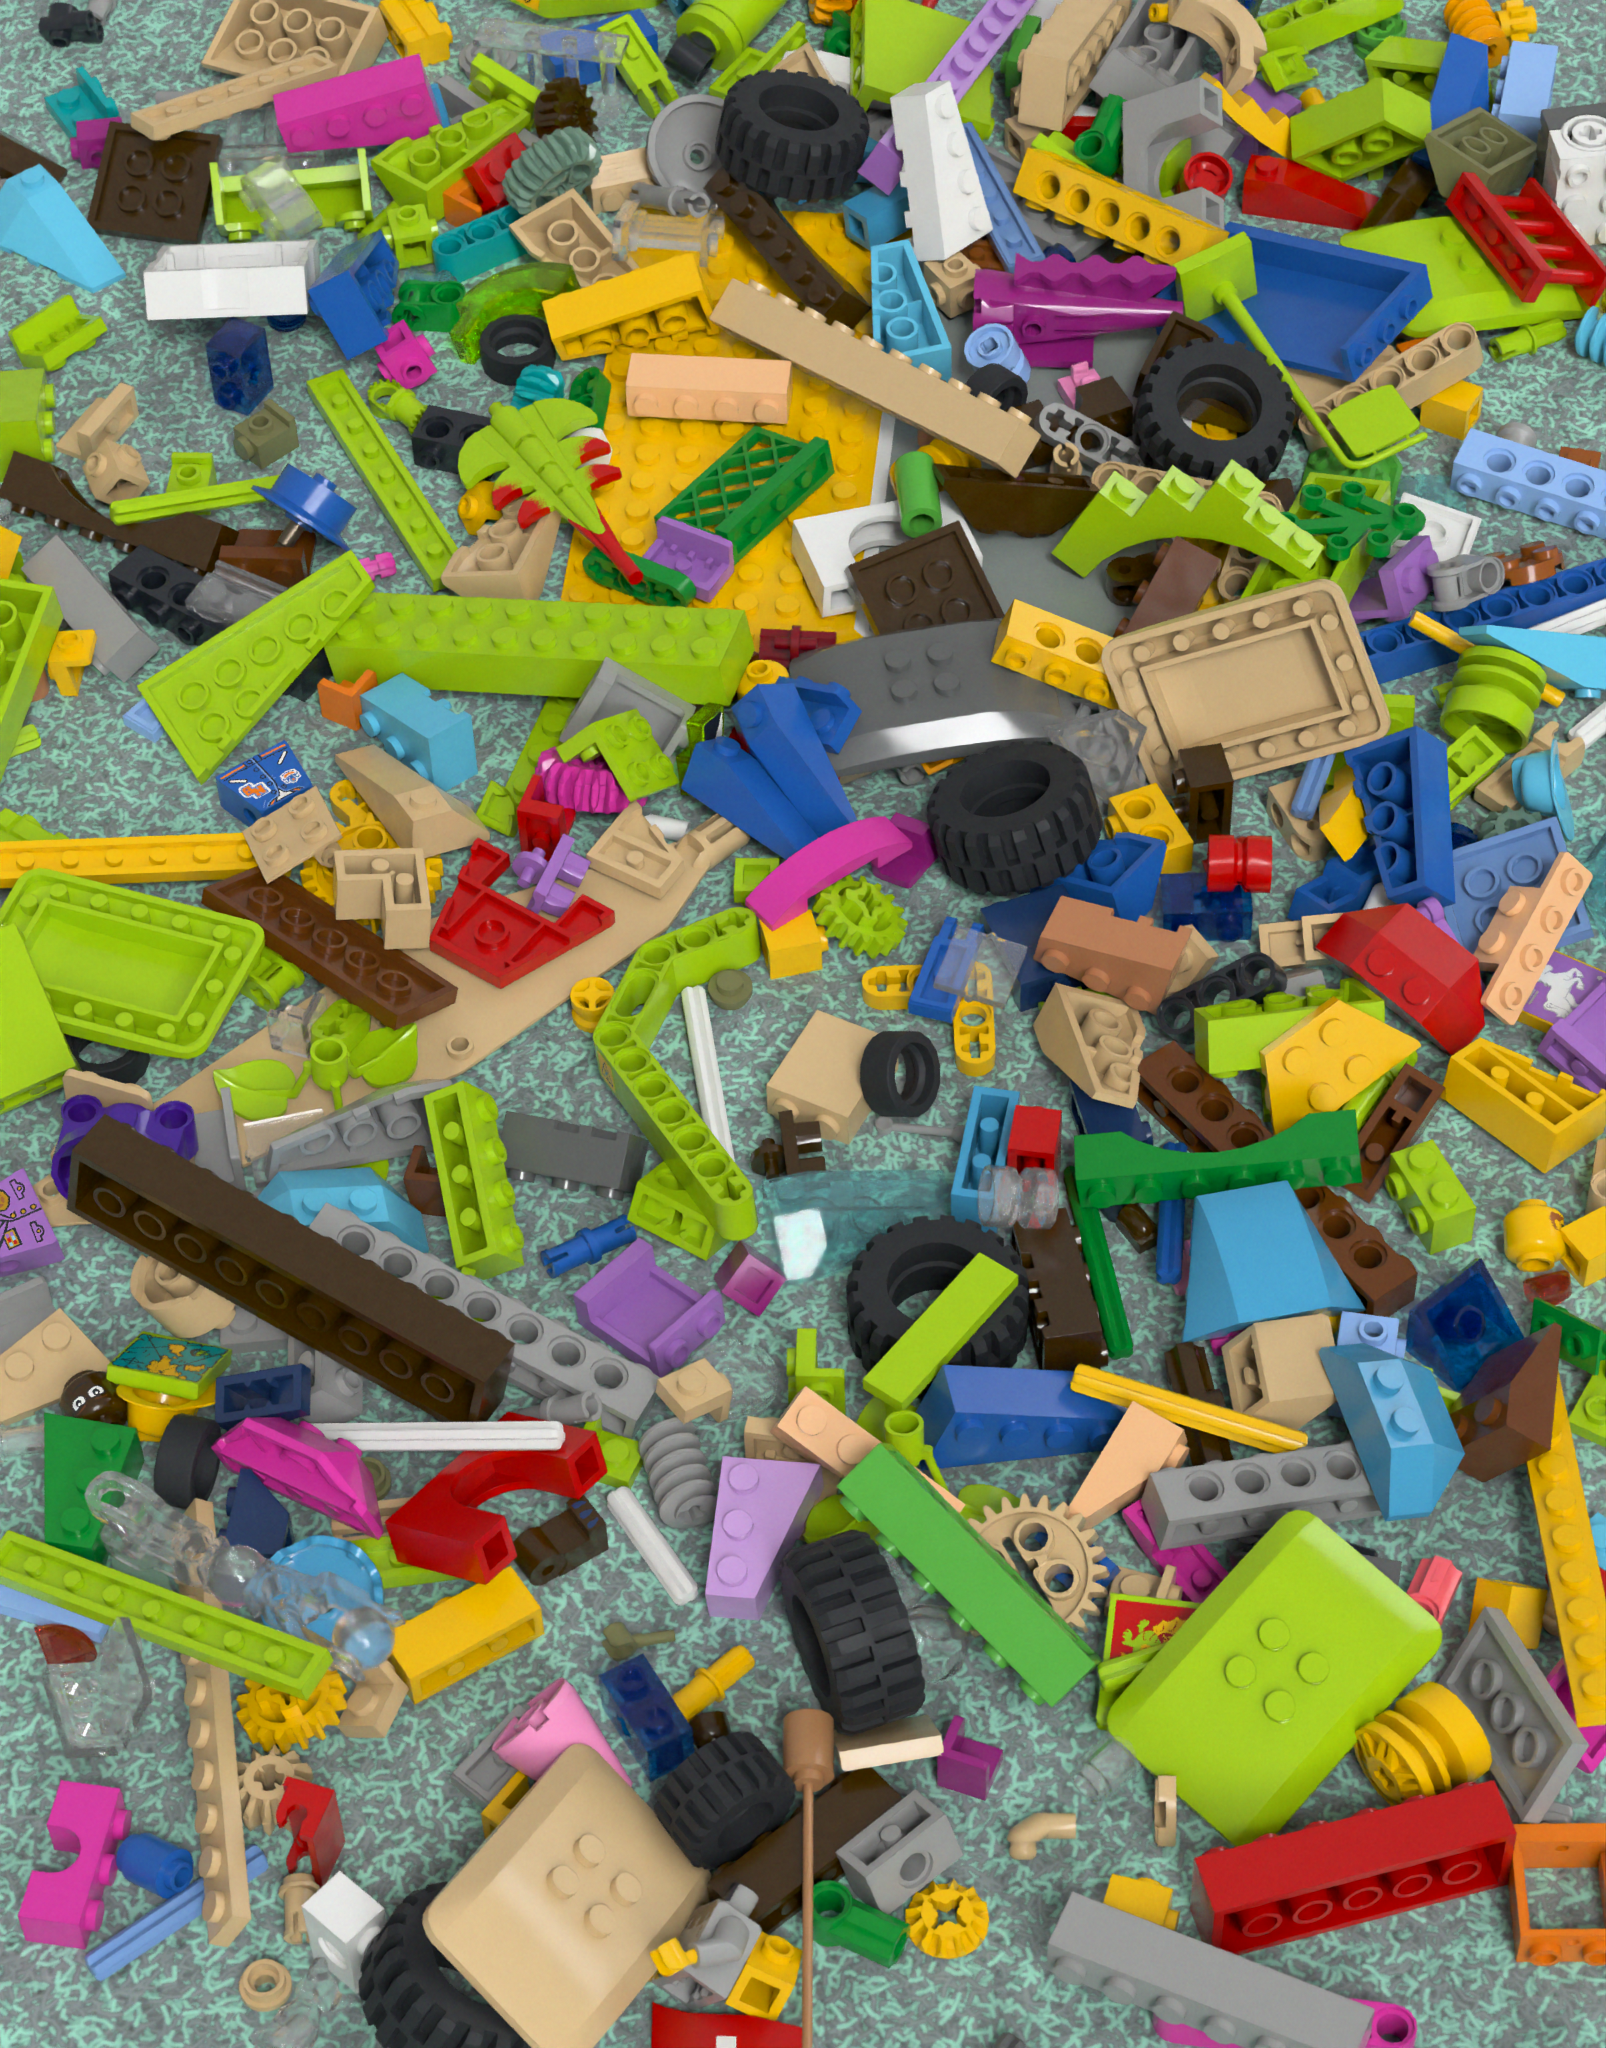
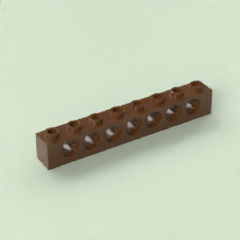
M1174 1040L1141 1060L1138 1066L1140 1082L1137 1102L1179 1142H1183L1190 1153L1220 1152L1243 1148L1274 1136L1262 1125L1261 1120L1253 1110L1245 1109L1232 1096L1229 1088L1222 1081H1216L1195 1062L1194 1054L1187 1053ZM1327 1186L1294 1190L1365 1307L1364 1311L1356 1313L1389 1317L1414 1301L1418 1272H1416L1412 1262L1406 1256L1399 1255L1385 1242L1379 1230L1372 1225H1367L1353 1211L1350 1203L1344 1197L1337 1196Z

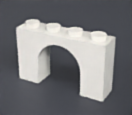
M947 491L939 492L943 521L942 527L959 520L982 567L983 555L959 507ZM898 500L793 520L791 551L821 616L827 617L862 610L844 572L848 565L856 563L854 559L856 554L875 546H897L914 538L909 537L903 532Z

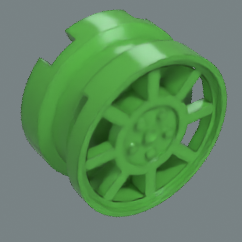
M1397 13L1355 31L1353 39L1355 54L1364 60L1388 36L1405 38L1407 21L1402 20L1401 14Z

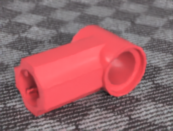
M1437 1555L1428 1559L1422 1558L1407 1590V1594L1428 1611L1441 1627L1461 1583L1462 1572L1453 1565L1451 1560Z

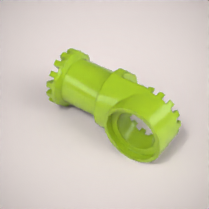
M380 379L379 383L373 382V386L370 385L367 391L370 412L378 418H390L394 422L400 421L408 427L411 435L428 405H424L416 399V395L412 390L405 389L399 382L396 384L395 380L390 382L389 379H386L383 382V379ZM382 396H391L387 404L376 402Z

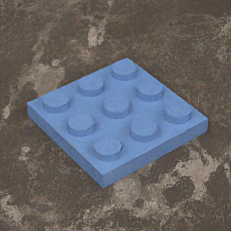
M1556 816L1453 850L1456 903L1443 907L1447 923L1458 942L1470 953L1474 954L1480 937L1487 930L1499 907L1501 898L1506 894L1509 887L1540 888L1559 852H1568ZM1583 898L1555 949L1594 937Z

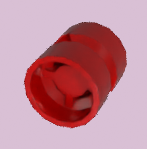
M1200 152L1192 156L1185 164L1174 194L1203 187L1225 200L1233 181L1232 168L1227 160L1219 154Z
M1209 834L1207 892H1232L1237 885H1241L1244 892L1270 893L1272 879V836L1251 835L1247 836L1243 843H1238L1234 835Z

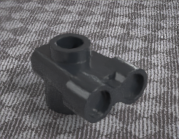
M52 3L49 6L48 16L41 17L39 20V32L49 44L55 47L66 48L70 46L71 42H83L85 44L102 43L104 39L103 26L100 22H95L92 11H78L75 6L68 3Z

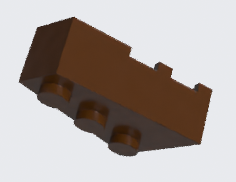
M1178 536L1175 537L1171 545L1164 542L1153 562V565L1158 567L1151 583L1145 579L1143 580L1132 601L1138 605L1131 620L1126 617L1122 618L1113 638L1197 612L1204 601L1203 597L1212 581L1217 579L1221 572V559Z

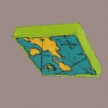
M142 1331L107 1365L106 1379L119 1385L196 1400L230 1366L232 1349Z

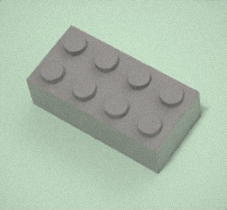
M1138 0L1098 65L1097 72L1113 48H1128L1131 45L1148 57L1146 63L1155 70L1162 68L1178 79L1177 85L1192 80L1211 45L1192 32L1168 23L1151 22L1149 20L1148 11L1150 5L1153 3H1167L1168 0ZM1096 93V105L1101 106L1104 98Z

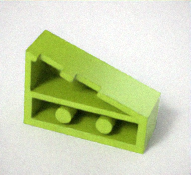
M1388 36L1364 59L1369 80L1386 78L1405 90L1413 92L1415 95L1431 93L1447 42ZM1488 72L1489 113L1492 114L1495 100Z

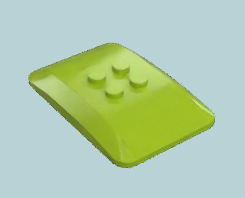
M1507 212L1511 218L1518 219L1514 213ZM1454 215L1406 220L1360 229L1343 234L1338 244L1344 247L1426 264L1433 297L1401 331L1403 334L1414 338L1430 337L1456 322L1468 323L1475 328V331L1524 324H1539L1555 318L1562 320L1583 318L1590 308L1572 285L1545 284L1535 303L1522 302ZM1526 236L1530 243H1537L1533 236ZM1545 260L1550 268H1557L1552 261ZM1598 300V302H1597L1596 305H1595V306L1598 307V308H1599V306H1600V301H1599V300Z
M44 868L32 869L22 874L0 908V924L10 925L15 922L26 938L25 944L64 1034L129 1050L173 1058H195L207 1050L265 945L263 929L253 921Z
M1291 1511L1281 1517L1114 1702L1108 1712V1731L1118 1745L1157 1779L1158 1776H1176V1796L1234 1847L1245 1845L1262 1835L1279 1833L1354 1748L1358 1741L1355 1736L1356 1730L1366 1723L1375 1721L1374 1719L1378 1714L1386 1711L1435 1656L1442 1643V1630L1440 1624L1428 1611L1317 1516L1308 1511Z

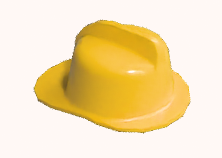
M216 1380L196 1400L119 1385L116 1388V1393L127 1402L128 1427L137 1428L140 1441L160 1442L168 1423L175 1415L183 1413L196 1416L200 1407L215 1404Z

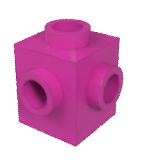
M404 319L387 329L389 332L387 341L374 347L382 360L376 364L385 379H389L390 382L396 380L405 389H412L423 384L431 375L438 371L430 358L436 354L433 347L423 333L416 337Z

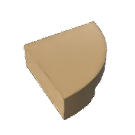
M1158 1776V1779H1155L1154 1831L1157 1846L1176 1847V1776Z

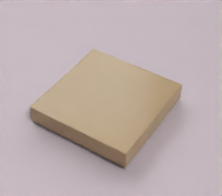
M929 1715L900 1719L854 1736L840 1734L837 1730H834V1755L844 1771L939 1756L941 1753H944L942 1736Z

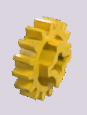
M332 1663L307 1701L250 1679H246L244 1682L248 1694L239 1695L236 1699L241 1708L236 1715L252 1744L260 1742L265 1752H269L273 1745L278 1744L282 1754H287L294 1743H298L302 1750L308 1749L309 1738L315 1736L320 1740H324L326 1734L323 1728L326 1725H339L340 1720L335 1711L347 1709V1703L343 1697L347 1693V1688Z

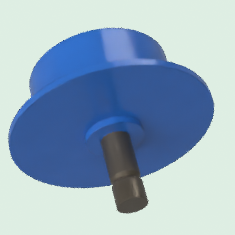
M288 463L271 489L255 485L251 488L261 497L284 511V516L290 519L278 538V543L274 544L273 547H293L305 529L310 533L316 532L347 552L351 549L341 537V533L357 508L334 493L337 485L316 472L314 477L311 478Z

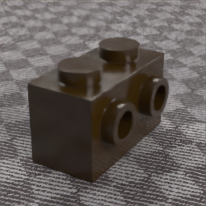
M1222 744L1179 749L1177 768L1171 769L1172 787L1176 798H1170L1169 804L1194 844L1207 843L1209 834L1230 835L1234 780Z

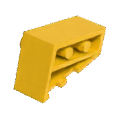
M1480 1037L1450 1057L1443 1086L1446 1087L1445 1101L1544 1174L1604 1132L1606 1126V1090L1601 1088L1599 1094L1584 1089L1573 1084L1574 1076L1562 1071L1558 1077L1532 1067L1533 1059Z

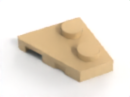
M637 801L629 803L628 807L620 813L586 854V859L591 861L590 868L660 900L685 871L682 856L674 846L666 843L664 834L656 824L651 826L643 816L642 807Z

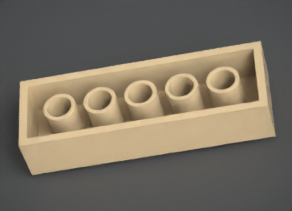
M1063 0L1061 4L1055 6L1053 15L1050 19H1045L1040 32L1032 36L1030 45L1027 49H1022L1019 55L1017 70L1022 72L1021 84L1017 87L1014 98V106L1019 108L1018 123L1062 132L1092 89L1088 86L1096 75L1098 65L1130 15L1132 0Z

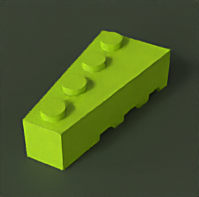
M1355 977L1340 980V989H1326L1324 984L1306 986L1305 996L1300 997L1281 991L1266 994V997L1263 998V1004L1256 1005V1002L1250 999H1240L1195 1008V1062L1208 1074L1216 1078L1235 1077L1238 1075V1071L1255 1069V1071L1262 1073L1259 1051L1334 996L1384 1023L1385 1001Z

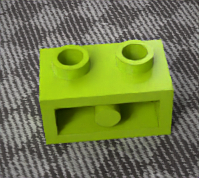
M1431 1139L1391 1153L1389 1172L1385 1176L1387 1191L1390 1197L1398 1204L1412 1232L1418 1236L1428 1254L1432 1255L1471 1241L1476 1206L1434 1140Z

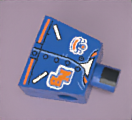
M285 740L215 777L220 805L248 827L253 825L258 819L266 817L284 806L295 796L313 788L310 779Z

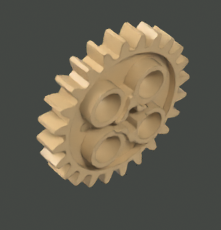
M1022 1494L1019 1507L1013 1508L1010 1501L1003 1497L1001 1503L1002 1512L996 1514L986 1505L983 1509L987 1520L983 1524L972 1518L967 1520L1022 1577L1003 1546L1005 1539H1011L1025 1563L1033 1572L1038 1584L1052 1604V1608L1071 1628L1075 1627L1079 1631L1087 1633L1088 1628L1082 1619L1084 1614L1100 1615V1611L1092 1602V1598H1104L1108 1594L1103 1586L1096 1583V1580L1105 1579L1110 1574L1107 1567L1095 1564L1107 1555L1101 1546L1090 1547L1099 1536L1094 1528L1081 1532L1086 1522L1081 1513L1067 1520L1069 1516L1067 1503L1062 1502L1054 1511H1051V1503L1048 1496L1043 1495L1037 1507H1032L1028 1495ZM1035 1532L1048 1534V1541L1042 1549L1038 1551L1024 1549V1543L1030 1534ZM1069 1573L1074 1576V1582L1067 1591L1062 1593L1050 1591L1051 1580L1057 1574ZM976 1629L973 1631L969 1630L975 1638L981 1635Z

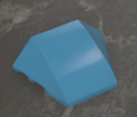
M1287 1180L1205 1194L1194 1198L1189 1250L1191 1259L1189 1281L1185 1294V1301H1187L1185 1325L1182 1329L1181 1343L1224 1337L1230 1332L1247 1329L1257 1322L1316 1314L1334 1317L1340 1316L1342 1311L1356 1313L1365 1310V1307Z

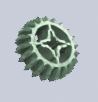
M569 126L563 130L555 129L551 135L545 134L538 142H532L531 147L521 151V156L512 161V167L504 174L505 178L502 182L503 192L507 196L506 199L512 208L516 209L523 216L572 188L581 195L585 187L592 184V178L598 175L599 168L603 162L601 159L602 154L592 137H589L580 127L572 128Z

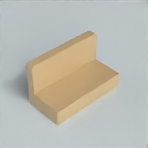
M120 382L106 399L96 398L56 443L57 451L87 461L89 455L95 452L105 439L116 442L139 416L134 387Z

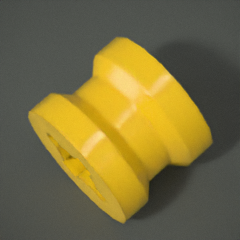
M588 977L576 982L571 988L572 1019L578 1029L588 1033L594 1032L615 993L609 981L600 977Z

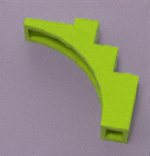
M1231 459L1207 490L1174 465L1171 466L1149 495L1145 494L1133 482L1127 480L1114 470L1052 551V554L1085 578L1103 560L1135 544L1152 539L1174 538L1176 536L1210 539L1249 550L1275 562L1302 580L1325 546L1315 540L1310 533L1302 530L1282 515L1276 507L1261 499L1259 494L1265 487V484L1257 479L1252 472Z

